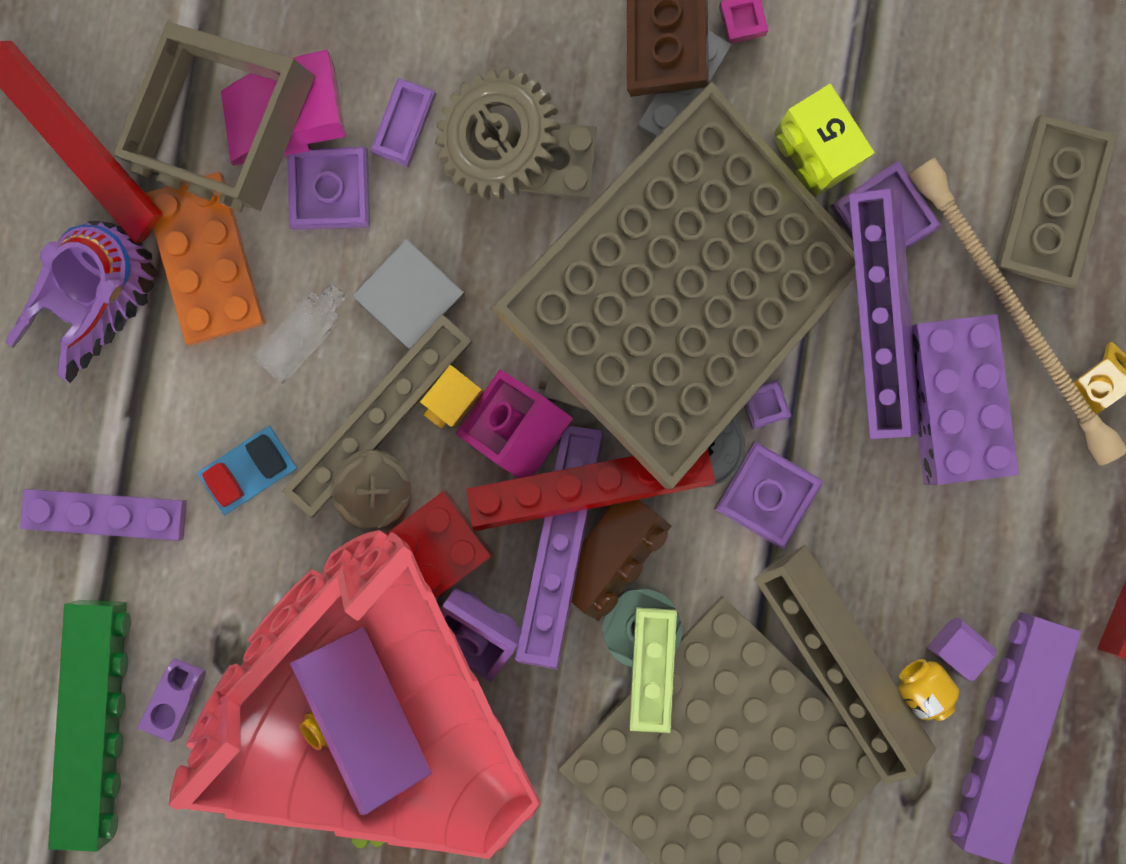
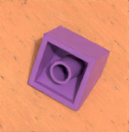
M456 587L440 610L448 627L454 633L470 670L492 682L518 646L522 628L516 625L514 620L508 615L497 613L484 605L476 595L464 592Z

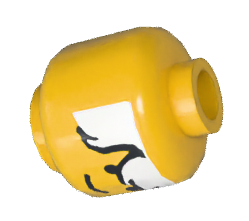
M919 659L910 663L901 671L897 688L916 718L925 721L932 719L942 721L954 713L956 709L954 705L959 698L960 691L939 662H927L925 659Z

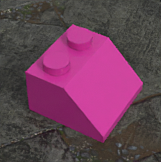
M499 369L455 434L517 478L535 475L573 418L544 396Z

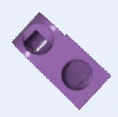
M177 658L173 659L166 668L137 729L168 742L181 738L187 725L186 721L195 703L194 699L204 681L206 671Z

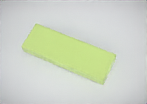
M636 607L630 731L671 732L676 609Z

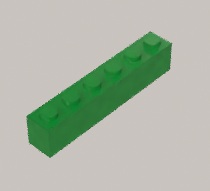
M76 600L64 604L48 849L98 852L114 838L117 831L118 815L113 813L114 798L119 793L121 777L119 773H116L117 758L120 756L123 748V735L119 733V718L123 715L126 705V697L124 693H121L122 677L125 676L128 668V655L124 653V639L128 635L131 626L130 614L126 613L127 602Z

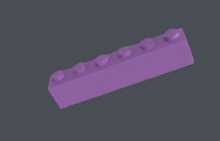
M889 188L849 194L870 439L912 437L920 432L921 428L901 191Z
M1020 612L1018 619L1012 623L1008 636L1009 642H1011L1006 658L1001 660L997 669L998 686L995 695L990 697L986 705V725L983 734L977 737L974 744L973 753L975 761L971 773L966 774L962 783L963 800L959 811L953 814L950 823L951 839L963 851L1003 864H1011L1082 631Z

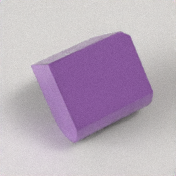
M961 618L949 621L926 648L955 674L968 681H974L996 654L995 647Z

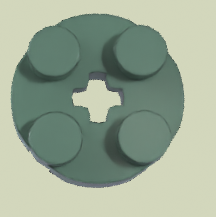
M642 587L623 591L618 596L615 608L609 614L603 616L602 629L604 641L616 660L631 668L633 667L635 631L631 624L635 620L636 607L676 609L667 596L654 589ZM678 611L675 652L680 645L683 632Z

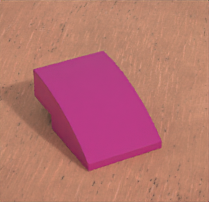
M328 49L293 58L314 74L315 78L283 156L310 151V143L346 137L335 66ZM251 73L221 91L230 162L233 166L244 164L277 81Z

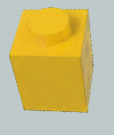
M449 365L420 401V403L428 408L423 415L441 429L446 424L456 428L484 391L452 365Z

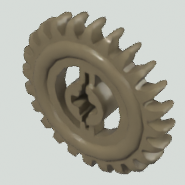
M509 68L503 70L500 76L496 70L491 69L487 73L486 80L480 74H476L473 78V86L470 87L466 82H463L461 84L462 94L460 96L455 93L450 95L453 105L452 107L445 106L441 110L447 118L437 123L436 127L443 131L444 134L436 138L435 144L444 147L439 151L438 159L446 162L443 168L444 173L448 176H453V184L455 186H464L466 193L469 195H475L478 187L480 197L486 200L490 198L489 192L492 189L493 194L503 200L505 197L503 193L505 186L514 195H519L517 181L521 180L527 186L533 187L529 173L533 171L542 176L545 175L538 162L540 159L554 161L553 156L545 150V147L550 145L559 146V141L548 134V132L559 130L561 126L557 121L548 119L551 115H556L558 110L552 104H545V102L551 100V95L547 91H539L541 84L537 80L529 81L528 76L524 72H520L514 77V73ZM493 106H506L514 109L521 122V134L519 129L502 114L491 113L489 108ZM476 119L478 120L475 127L477 141L495 156L501 157V159L486 161L474 153L470 138L471 129ZM486 119H487L490 123H492L495 127H497L499 130L497 131L493 126H491V125L486 121Z

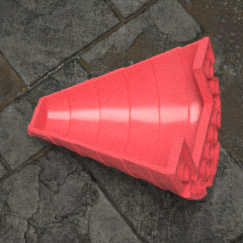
M377 530L360 535L330 553L323 572L320 574L313 569L307 572L274 606L248 638L251 644L244 654L243 664L241 666L238 664L229 665L193 727L186 742V746L192 750L187 760L189 766L180 765L176 769L168 804L175 810L187 809L222 813L228 819L332 831L338 837L387 842L388 845L490 859L497 850L502 849L508 843L510 836L523 822L529 820L535 814L537 807L540 805V800L520 761L515 757L502 726L493 714L476 676L471 672L454 633L448 627L429 585L421 574L409 545L393 532L387 536L382 531ZM361 627L365 628L432 772L431 775L365 815L359 814L329 747L324 746L322 749L316 750L308 744L301 734L299 724L305 720V714L312 710L290 665L291 662Z

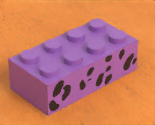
M998 314L913 325L912 332L921 428L917 435L924 484L942 485L1019 475Z

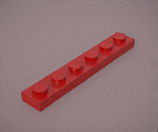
M707 448L673 489H665L634 456L466 488L472 528L474 531L715 485V478Z

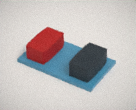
M268 426L198 471L197 475L225 516L296 470L297 467L271 426Z

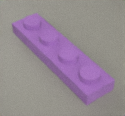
M23 489L20 529L179 541L184 538L187 500Z

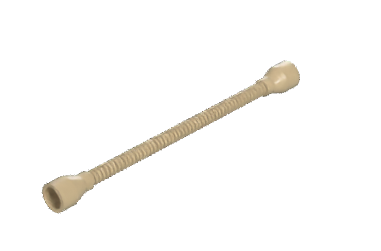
M934 157L914 170L908 176L917 190L931 200L937 210L944 211L943 215H946V219L949 220L948 223L952 224V228H955L954 232H958L957 236H960V241H963L962 244L966 245V249H969L968 253H972L971 257H974L973 260L977 262V266H980L979 269L983 270L982 274H985L984 277L986 279L988 278L987 282L991 283V287H994L993 291H997L996 295H999V300H1002L1001 303L1005 304V308H1008L1007 312H1011L1010 316H1013L1012 319L1016 321V325H1019L1018 328L1022 329L1021 333H1024L1023 336L1027 338L1026 341L1030 342V346H1033L1032 350H1036L1035 354L1038 355V359H1041L1040 362L1044 363V367H1047L1046 371L1052 376V380H1055L1054 383L1058 384V389L1063 393V397H1066V401H1069L1068 404L1074 410V413L1077 414V418H1080L1079 424L1085 432L1088 449L1099 466L1108 464L1126 453V445L1118 433L1102 422L1098 414L1091 412V408H1088L1089 404L1083 399V395H1080L1081 392L1077 391L1078 388L1072 382V379L1069 378V374H1066L1067 371L1064 369V366L1058 361V357H1055V353H1052L1053 350L1049 348V344H1046L1047 341L1043 340L1044 336H1040L1041 332L1038 331V327H1035L1036 324L1032 323L1033 320L1029 319L1030 315H1026L1027 311L1024 310V306H1021L1022 303L1018 302L1019 298H1015L1016 294L1013 293V289H1010L1011 286L1007 285V281H1004L1005 277L999 272V268H996L997 265L993 264L994 261L990 260L991 256L988 255L987 251H984L985 247H981L983 244L979 243V238H977L976 234H973L974 230H970L971 226H968L969 223L965 222L966 218H962L963 214L959 213L960 209H956L958 206L954 205L955 202L952 201L955 198L949 190L946 173Z

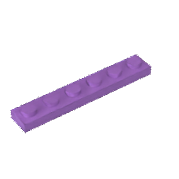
M568 425L561 436L554 471L599 463L604 437L603 431ZM589 509L544 518L515 658L518 663L558 670Z

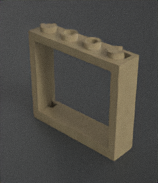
M167 21L113 155L132 164L129 171L141 177L150 179L153 173L158 175L157 181L177 190H180L182 184L189 186L187 189L189 193L205 200L211 201L212 196L215 195L220 197L218 201L220 204L233 210L242 212L244 206L261 212L315 75L293 58ZM194 56L277 81L235 187L153 159Z

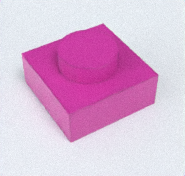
M725 0L720 2L719 10L727 42L734 44L767 35L768 26L761 0Z

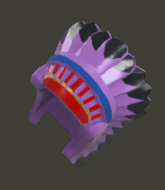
M88 221L83 225L69 228L63 233L58 242H49L40 252V260L43 266L35 287L20 317L17 319L15 327L9 332L5 340L9 346L14 348L43 308L53 312L65 323H70L72 325L71 328L60 340L61 352L57 374L69 383L77 376L79 369L88 367L93 356H100L102 345L112 343L115 334L123 330L126 320L136 316L137 307L148 303L147 293L154 287L152 280L157 270L151 264L152 253L144 248L143 242L134 243L120 226L113 223Z

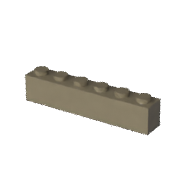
M804 545L776 558L754 580L885 784L917 777L936 751V747L911 708L902 698L897 686L807 546Z

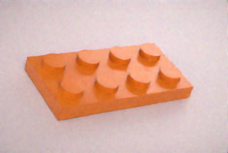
M220 172L205 175L207 178L226 184L224 175ZM182 184L180 190L167 186L146 192L145 194L163 213L153 230L185 344L192 346L265 325L234 210L218 202L220 197L213 195L211 201L205 200L187 191L189 186Z

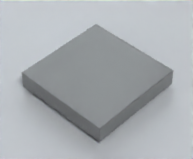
M406 239L359 288L353 297L410 350L442 314L445 316L465 293Z

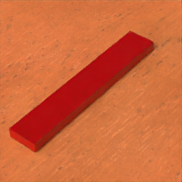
M0 41V89L134 243L144 242L163 213L12 41Z

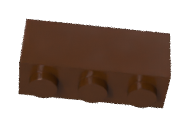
M639 499L612 504L583 541L571 602L583 613L598 621L602 616L609 614L615 608L618 602V595L625 586L634 582L643 570V563L652 551H657L665 543L668 531L672 525Z

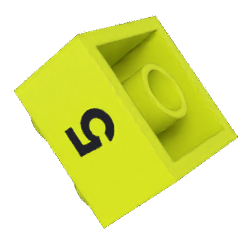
M831 83L788 109L774 131L777 135L775 142L778 149L785 157H791L798 168L796 170L797 178L808 191L812 190L815 197L854 174L875 153Z

